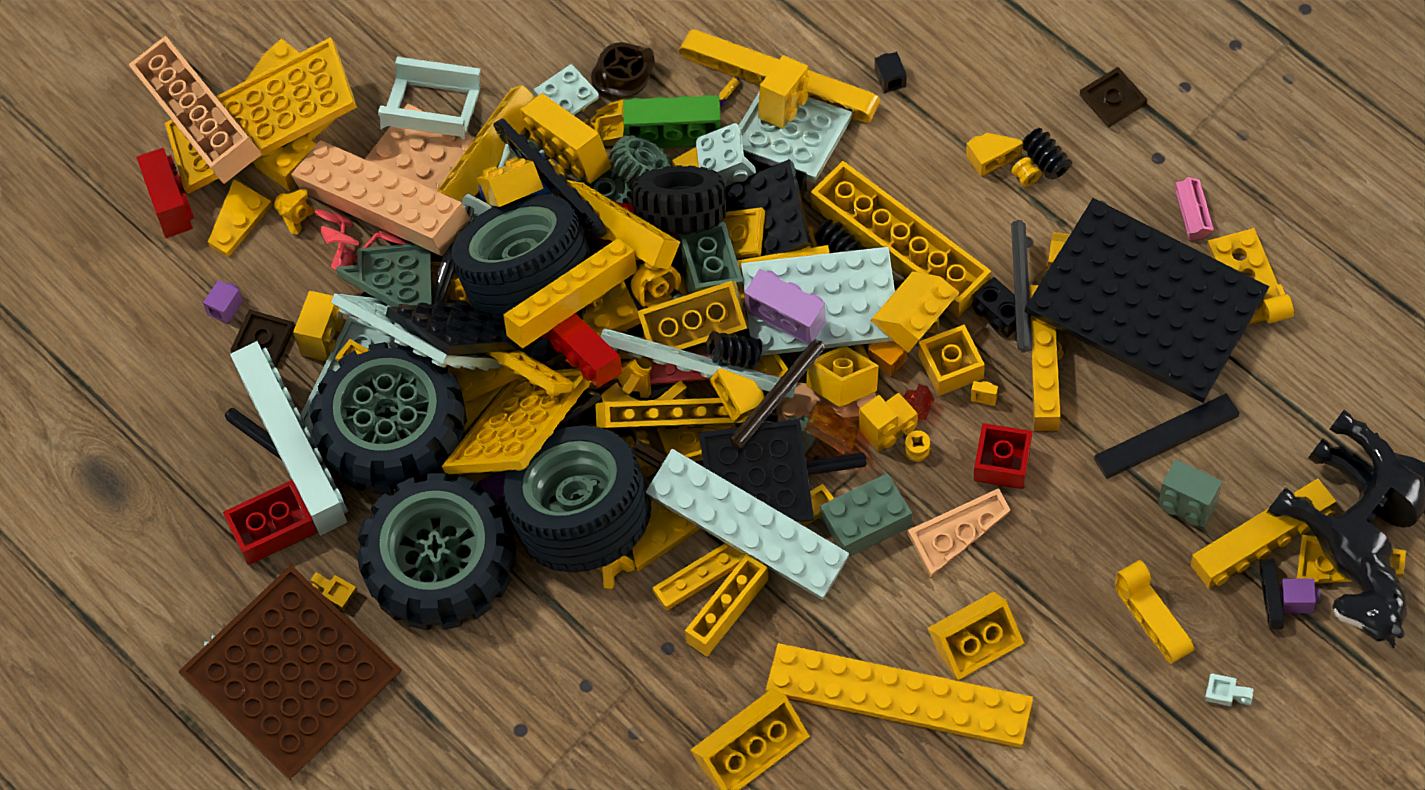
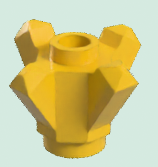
M298 190L290 194L281 193L275 199L274 207L282 215L291 234H299L302 230L300 222L307 216L315 213L314 206L306 203V199H308L307 190Z
M635 357L629 362L622 363V374L614 379L617 378L619 380L623 394L627 395L638 391L641 398H649L652 393L650 382L651 362L645 357Z
M624 555L607 566L598 568L603 573L604 588L613 589L614 576L622 570L626 572L635 571V561Z

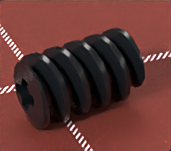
M1042 128L1034 129L1023 139V150L1027 151L1028 156L1032 158L1034 164L1038 165V168L1046 178L1053 180L1061 177L1072 166V160H1066L1067 154L1064 152L1060 153L1061 147L1055 146L1056 140L1050 139L1051 135L1049 132L1042 133Z
M832 219L824 222L814 236L815 241L821 244V246L828 245L829 253L867 249L866 247L860 248L862 243L859 240L854 242L855 236L853 234L848 235V229H841L842 224L840 222L833 224Z
M712 331L706 342V352L708 356L711 355L712 362L715 364L721 360L723 365H727L730 361L731 366H736L739 363L741 368H745L748 364L750 369H754L762 353V341L760 338H747L745 336H737L736 334L728 335L727 333Z

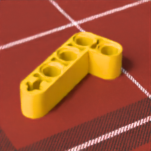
M1137 560L1116 573L1115 589L1164 658L1170 664H1173L1194 651L1193 643L1151 587V575L1146 565L1141 560Z

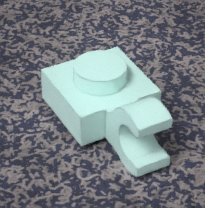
M1211 673L1205 701L1231 706L1234 699L1241 704L1251 705L1254 689L1236 686V678Z

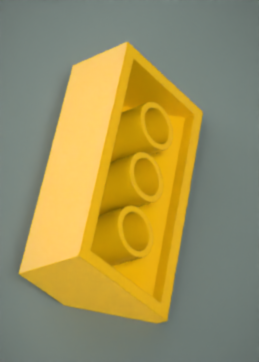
M772 688L690 749L702 771L718 790H740L810 736L786 695Z

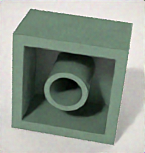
M1175 459L1162 482L1158 506L1168 514H1176L1184 518L1191 525H1199L1205 528L1218 504L1222 481Z

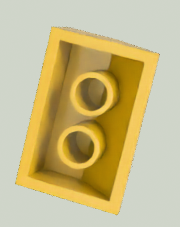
M912 272L870 321L909 353L960 292L941 276Z
M994 591L927 628L936 650L957 680L1024 644L1006 599Z

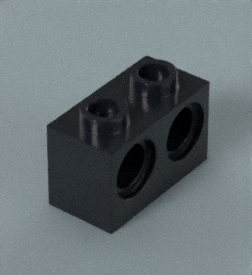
M993 277L973 294L972 307L978 316H984L990 322L995 331L998 333L1002 332L1008 337L1016 330L1015 294ZM992 299L994 302H987L985 300ZM1003 315H1011L1012 317L1006 318Z

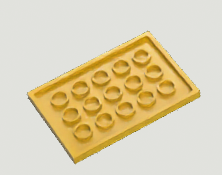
M578 368L555 370V372L574 383L572 392L560 393L559 396L546 393L544 388L531 384L529 379L524 376L509 382L441 466L443 471L448 474L461 475L464 473L501 472L505 470L520 471L525 469L534 455L540 451L547 438L553 434L560 421L565 418L570 408L577 403V399L589 387L591 381H587Z

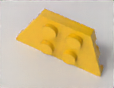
M651 501L652 508L649 524L643 536L632 548L636 570L638 572L701 528L656 501Z

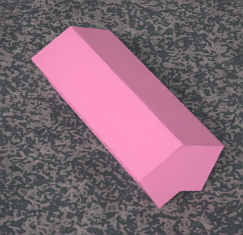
M1187 177L1184 181L1176 182L1175 192L1189 241L1204 239L1214 231L1200 179Z

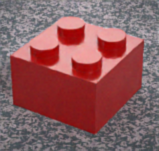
M982 423L973 481L1024 489L1033 431Z

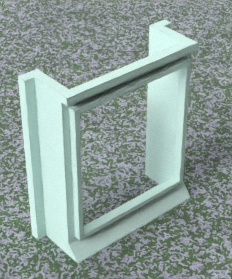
M397 57L395 62L396 80L387 106H380L378 111L381 129L390 126L460 136L464 140L480 92V68ZM407 84L468 93L461 117L401 109L400 105Z

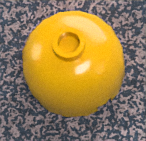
M643 263L637 267V272L632 276L631 290L636 300L644 308L645 306L649 308L670 301L673 298L670 295L673 290L676 289L678 291L680 288L681 276L672 266H670V269L659 268L656 271L646 267Z

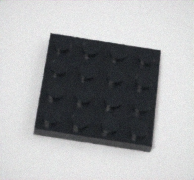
M790 159L751 175L743 182H735L726 186V212L753 208H763L765 210L761 256L801 250L812 245L795 166ZM754 257L739 258V259H737V260L748 259V258H754Z
M457 300L455 303L438 301L437 304L420 302L418 305L399 304L395 307H387L386 317L446 355L524 350V348L507 336L506 328L501 325L500 321L485 318L486 314L480 310H474V308L470 307V303Z
M800 419L762 424L740 449L732 446L730 438L739 427L699 433L704 468L797 523L814 520Z

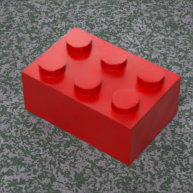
M163 147L136 156L165 238L192 230L190 220L194 219L172 155L166 156Z
M293 480L223 512L247 565L317 533L313 520Z

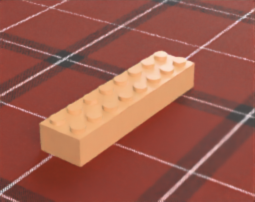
M166 35L128 64L223 184L261 155L258 148Z
M322 140L315 145L291 174L299 189L307 190L309 196L440 256L447 251L458 234L471 221L462 202Z

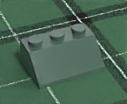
M725 222L714 226L713 229L703 230L701 233H690L689 235L676 234L675 239L680 241L679 248L682 249L681 270L689 294L729 281H736L737 287L743 284V278Z

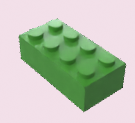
M703 95L698 97L680 96L676 98L656 97L654 99L632 98L630 100H623L625 136L634 135L636 138L641 136L644 140L649 139L651 143L656 144L660 149L697 147L696 140L699 137L722 128L719 96Z

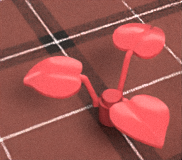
M315 209L316 216L338 223L341 228L339 232L333 228L321 226V233L327 244L339 242L331 268L337 270L336 268L339 266H349L353 262L357 263V255L354 254L355 250L346 246V244L358 246L359 242L345 234L346 225L353 227L354 223L343 215ZM379 230V233H375L363 248H369L376 239H385L401 245L409 244L410 242L390 232Z

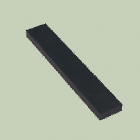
M1223 394L1096 454L1094 460L1105 478L1109 479L1239 417V411L1228 394Z

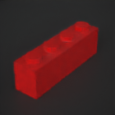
M576 313L541 336L544 339L547 338L552 343L554 349L558 353L561 352L567 358L569 364L572 367L576 366L581 371L583 377L587 381H591L597 388L622 374L620 355Z

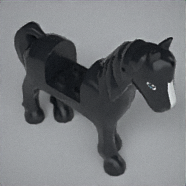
M1343 410L1329 430L1335 434L1346 435L1362 446L1372 460L1373 471L1366 462L1349 454L1344 447H1334L1324 438L1321 439L1308 459L1315 464L1333 466L1346 474L1354 482L1360 493L1357 503L1340 516L1332 517L1317 510L1308 497H1297L1291 490L1285 487L1266 513L1273 517H1292L1306 523L1316 535L1325 556L1337 573L1346 579L1352 580L1363 592L1360 594H1344L1334 600L1333 611L1336 618L1356 627L1376 642L1387 640L1394 649L1395 636L1400 639L1404 637V631L1401 626L1407 616L1406 594L1395 569L1391 566L1392 545L1388 538L1373 526L1371 522L1378 515L1384 521L1394 526L1405 528L1411 527L1420 519L1425 510V462L1414 457L1395 453L1390 445L1380 438L1378 433H1374L1368 428L1366 423L1353 419L1349 412Z

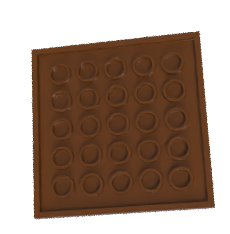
M292 565L283 571L179 670V674L289 781L401 672V669Z

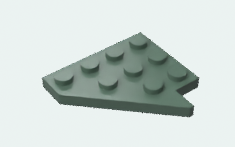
M414 243L357 249V265L339 266L336 268L338 277L391 307L398 306L399 304L418 305L420 302L432 304L431 251Z

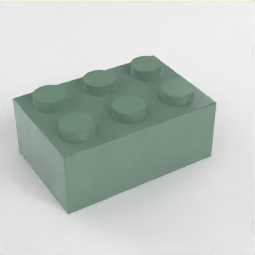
M888 473L820 506V515L824 526L836 546L848 552L849 557L912 527V512Z

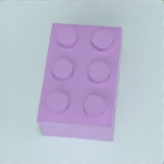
M759 269L744 292L746 312L761 319L765 323L795 337V339L807 345L816 339L826 323L825 303L819 296L803 292L795 283L784 282L772 271L766 272Z

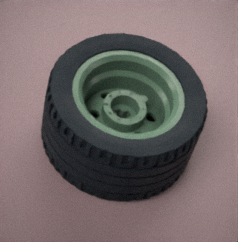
M535 194L522 197L501 207L494 206L473 219L458 234L452 246L451 261L474 310H480L486 314L485 318L500 321L501 325H505V313L594 254L573 206L561 197L549 194Z
M573 426L555 430L541 446L540 451L530 460L529 465L525 469L520 471L508 470L503 487L504 503L526 553L542 566L555 571L570 573L591 571L607 566L629 552L643 536L649 524L652 508L651 500L645 493L647 486L633 450L624 439L603 428Z

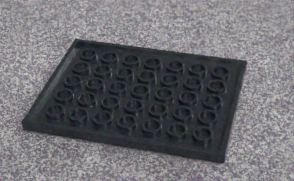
M1092 198L1026 305L1024 312L1204 403L1270 286Z

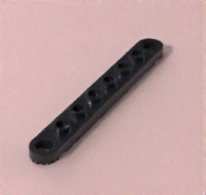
M503 118L493 124L497 135L500 134L499 138H501L502 142L508 144L509 149L519 159L524 158L534 162L541 182L554 196L565 199L573 206L581 224L587 230L590 229V233L596 239L607 234L603 222L595 214L591 204L581 199L576 188L568 186L564 176L561 173L557 174L548 160L544 161L538 149L531 147L522 133L518 134Z

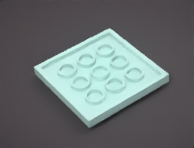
M758 93L739 124L743 150L779 163L790 159L796 169L807 172L806 181L815 183L849 125L853 112L808 97L806 104L800 106L797 110L794 120L792 122L789 121L782 129L758 118Z

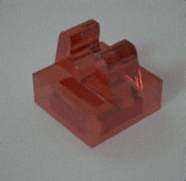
M919 384L916 390H906L903 397L918 413V419L926 420L935 400L929 387Z

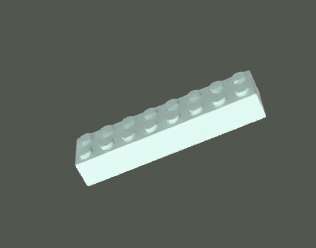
M256 341L231 353L230 356L319 535L321 536L347 523L344 514L348 510L338 488H336L317 447H315L298 409L294 406L293 400L284 386L282 378L274 366L267 349H261Z
M671 449L645 492L650 499L743 554L750 555L770 570L822 601L849 558V553L674 449Z

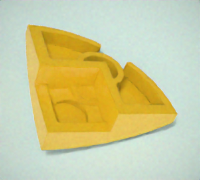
M623 100L612 102L596 110L597 114L590 119V123L588 119L583 121L599 133L604 146H613L625 135Z

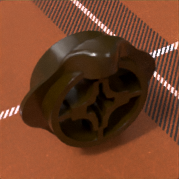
M618 42L607 46L599 55L597 64L592 71L591 83L593 88L597 92L612 94L618 97L637 95L647 85L649 76L654 69L655 56L653 50L649 47L644 48L625 42Z

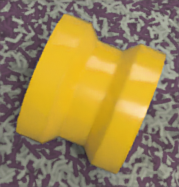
M1030 157L1019 160L1011 170V173L1020 179V184L1024 188L1035 184L1042 175L1041 170L1033 166L1034 162Z
M913 431L906 437L905 453L910 460L921 462L927 459L930 454V438L923 431Z

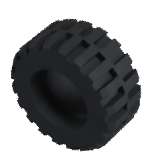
M691 165L655 168L650 170V172L642 173L641 176L635 179L632 185L633 214L669 235L701 233L703 230H710L714 226L720 225L726 216L725 181L719 173L712 169L708 170L705 167L699 168Z

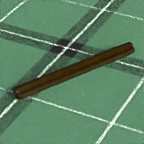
M814 339L732 435L730 438L732 446L740 449L746 444L824 351L825 347L822 341Z

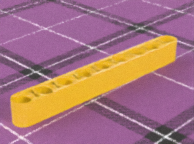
M694 29L687 33L679 48V54L689 61L734 77H739V79L759 86L779 61L777 58ZM808 70V77H810L807 86L808 97L853 112L852 119L862 123L871 122L881 102L877 95Z

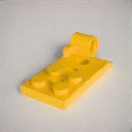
M1255 228L1208 240L1207 246L1212 258L1242 273H1249L1253 275L1254 279L1270 286L1249 325L1265 320L1268 324L1294 317L1292 301L1289 295L1285 294L1282 285H1278ZM1235 253H1241L1246 258L1242 261H1238L1234 259L1232 255H1234Z

